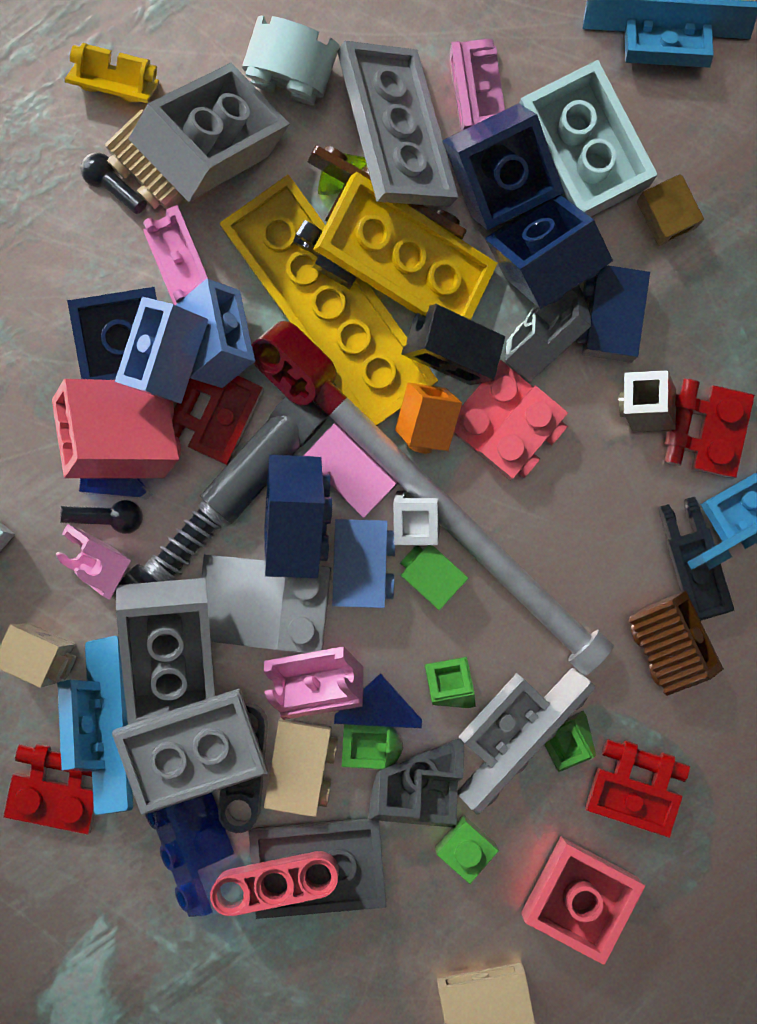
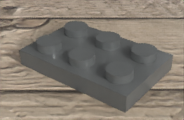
M357 819L249 830L251 864L315 851H324L331 854L339 866L338 883L330 895L320 899L256 911V919L386 908L379 821ZM322 864L312 865L306 871L308 879L314 884L327 883L331 878L329 869ZM271 873L264 877L265 888L272 893H281L287 888L286 879L278 873Z

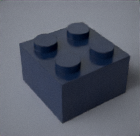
M519 103L442 140L469 213L474 220L487 230L564 193L538 115Z
M558 195L522 213L485 238L504 277L540 310L549 304L559 301L566 292L581 282L595 277L602 268L613 262L595 220L562 195Z
M155 287L67 300L81 379H116L141 298L146 297L157 300Z
M269 455L264 522L265 577L318 578L320 561H328L329 535H326L327 524H331L332 520L330 474L322 473L321 457Z

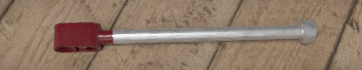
M287 321L278 322L251 344L255 358L253 363L255 367L290 401L298 405H307L314 401L413 498H438V523L572 652L568 661L583 676L591 673L606 659L614 645L599 630L591 634L585 630L333 384L336 378V369L333 362L296 325Z

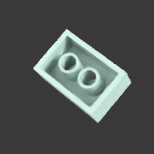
M599 60L520 99L519 104L538 115L564 193L560 195L590 217L649 188L658 174Z

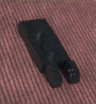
M691 497L684 500V508L694 531L693 533L680 535L675 513L669 504L660 506L659 513L668 538L666 544L681 592H687L700 621L732 612L734 611V606L721 564L709 570L706 563H703L691 570L687 563L715 546L711 530L706 528L696 497Z

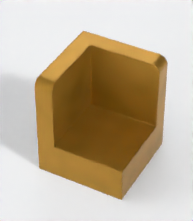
M682 175L674 176L643 191L637 200V204L658 247L695 230L704 220Z

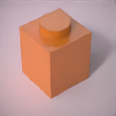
M408 382L395 431L407 443V447L413 451L424 454L432 453V449L449 451L462 402L447 388Z

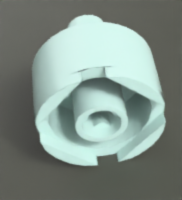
M258 16L242 69L246 72L245 75L251 78L253 86L268 92H274L276 86L291 91L290 97L304 104L314 105L317 97L324 96L340 45L332 38L329 39L328 45L317 41L319 31L305 25L273 16L269 25L264 16Z

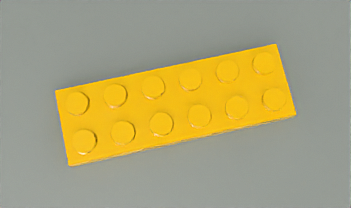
M287 174L225 218L219 225L287 320L296 325L331 359L336 369L334 385L376 426H379L400 411L408 382L434 386L439 380L428 366L401 355L403 346H406L408 338L369 284L357 277L352 287L348 289L314 269L313 266L318 256L293 243L295 235L304 220L314 224L322 231L325 224L290 175Z

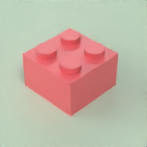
M561 836L521 915L525 923L605 965L645 885L637 876Z

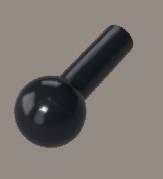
M91 153L83 159L80 171L86 183L94 187L104 186L135 214H139L145 209L147 205L146 200L114 173L115 170L107 162L109 159L107 155Z
M121 500L111 508L61 506L60 523L111 525L115 531L122 534L135 532L143 520L140 507L130 500Z

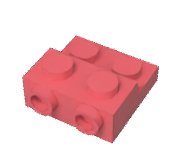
M500 360L495 380L481 383L461 406L454 434L511 481L517 473L525 478L539 462L540 458L534 453L543 442L546 441L552 446L568 426L562 420L568 412L536 385L534 387Z

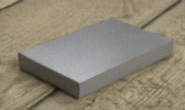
M240 688L114 729L112 732L141 815L268 774V768Z

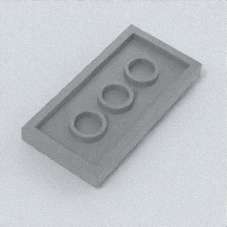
M344 41L337 50L376 201L450 207L459 197L442 142V136L418 50Z

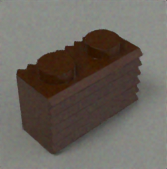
M686 591L649 605L629 617V622L632 624V637L637 645L644 648V654L648 656V662L651 663V676L654 682L663 688V693L666 696L711 680L724 669Z

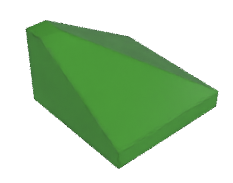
M467 657L425 664L432 705L459 708L476 707Z
M584 711L569 717L558 728L556 735L544 744L558 772L596 756L588 719Z

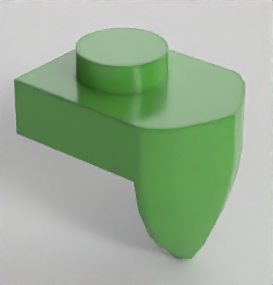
M344 722L342 767L384 769L398 761L403 751V744L398 732L392 725Z

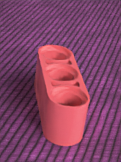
M315 851L232 868L222 872L217 877L210 892V901L218 913L225 916H237L320 899L330 895L335 890L338 883L339 866L331 854L324 851ZM322 864L329 869L331 878L327 883L314 884L307 877V869L312 865ZM271 873H278L286 879L287 888L281 893H272L265 888L264 877ZM227 882L237 883L242 888L244 897L237 902L227 901L221 894V886Z

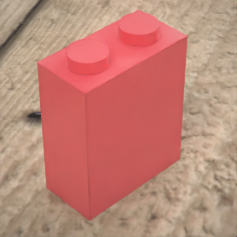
M64 379L52 398L64 478L164 479L180 459L181 444L179 438L174 435L172 424L174 406L171 400L119 384L115 380Z

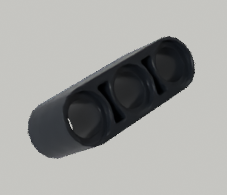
M246 703L248 713H252L258 720L259 727L255 734L265 760L268 727L267 715L258 705ZM263 776L220 790L219 821L229 832L236 834L244 833L250 830L256 823L261 810ZM234 800L245 801L251 808L250 819L241 822L234 820L229 814V803Z

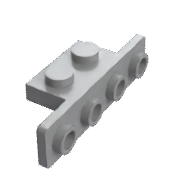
M571 668L543 698L525 679L516 673L458 736L485 761L458 790L457 794L477 815L487 806L491 805L512 778L526 768L529 760L556 735L558 728L570 715L584 705L588 696L595 689V685L575 668Z

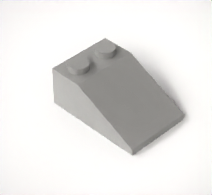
M204 554L201 578L206 580L210 641L300 653L323 650L332 568L319 566L318 578L265 577V560Z

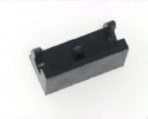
M433 304L429 306L426 316L419 313L415 315L406 346H403L401 355L468 385H475L495 380L506 336L445 307Z

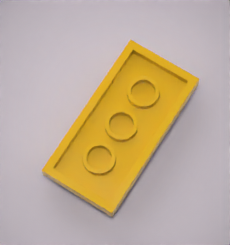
M358 172L350 176L313 249L415 314L419 313L426 316L429 306L438 304L470 320L498 264L408 204L377 202L371 180Z

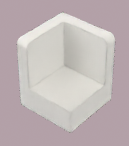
M397 491L393 502L394 545H438L440 535L438 498H406V491Z

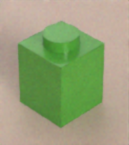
M416 545L400 562L406 568L400 576L437 610H440L468 579L462 571L433 545H427L424 550L419 545Z
M464 815L457 821V825L453 826L435 846L437 856L469 884L472 883L499 852L496 843Z

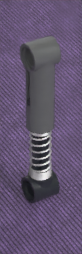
M285 396L273 410L269 420L200 495L202 502L198 504L199 510L197 512L192 511L193 517L190 520H184L186 525L182 529H176L177 535L174 538L168 537L170 542L166 547L160 546L162 551L158 556L152 555L153 557H150L151 560H148L144 566L140 564L134 566L120 580L118 585L176 580L175 574H182L181 568L183 565H190L189 559L191 556H198L197 550L200 546L206 547L205 541L208 538H214L213 532L216 529L221 530V527L226 525V522L232 524L267 485L269 455L293 456L300 447L304 446L316 434L329 416L313 401L307 405H298ZM115 589V591H114V593H113V595H112V598H114L115 600H116V589Z

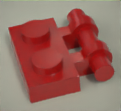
M240 376L235 377L223 388L189 378L182 403H177L174 408L172 424L175 437L180 438L184 427L194 431L188 447L222 464L228 465L264 388ZM200 393L211 398L201 419H198L190 414Z
M683 379L680 394H676V430L668 431L664 445L668 446L665 463L681 466L684 451L695 453L692 470L730 479L736 478L755 395L713 385L709 389L707 401L697 398L700 382L692 379ZM693 414L703 416L698 438L688 435Z
M607 739L602 755L617 760L615 772L597 768L585 809L589 812L670 838L683 796L667 790L670 778L686 782L690 766L675 761V756L663 752L658 756L640 750L636 743L626 740L623 743ZM633 766L654 772L651 785L629 778Z
M19 744L15 761L31 764L30 776L19 773L12 775L3 817L87 835L91 833L95 815L93 788L83 787L85 776L92 777V771H65L69 772L68 783L45 779L47 768L62 771L61 753L51 751L50 746L36 744L35 747Z

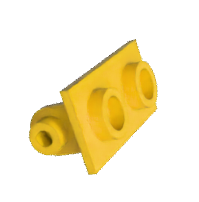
M82 43L81 46H72L70 62L75 64L66 76L65 83L77 85L89 92L100 91L120 96L128 102L148 103L159 84V79H156L157 66L151 65L149 59L119 53L117 56V66L111 65L112 50L88 45L87 43Z

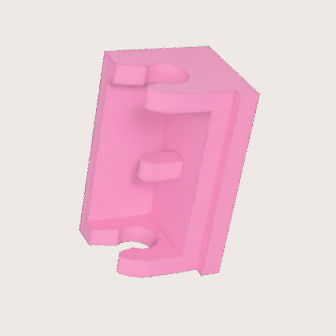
M493 39L451 42L450 62L460 129L463 131L504 111L505 106L497 60V49L494 46Z
M178 205L167 209L166 216L162 219L154 221L153 218H147L144 221L146 229H143L174 305L179 303L205 279H209Z
M334 423L304 454V456L321 457L322 473L330 474V486L363 518L398 485L337 423Z
M67 524L62 534L72 543L79 544L81 552L76 558H68L64 553H57V559L64 566L74 570L80 580L110 600L131 560L109 544Z
M344 646L264 661V673L268 679L273 681L275 690H267L264 693L267 701L280 712V717L283 720L362 707L364 667Z

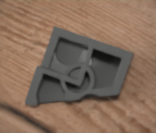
M579 284L566 292L559 301L549 304L541 310L534 305L526 319L507 339L505 361L530 382L591 327L589 309Z
M455 739L434 750L426 751L407 761L378 771L372 788L368 820L440 827H453L457 825L458 781L463 779L464 742L461 739Z

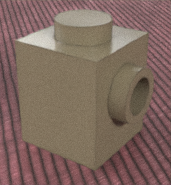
M669 371L625 373L624 391L619 393V413L621 417H626L633 432L676 430V388Z

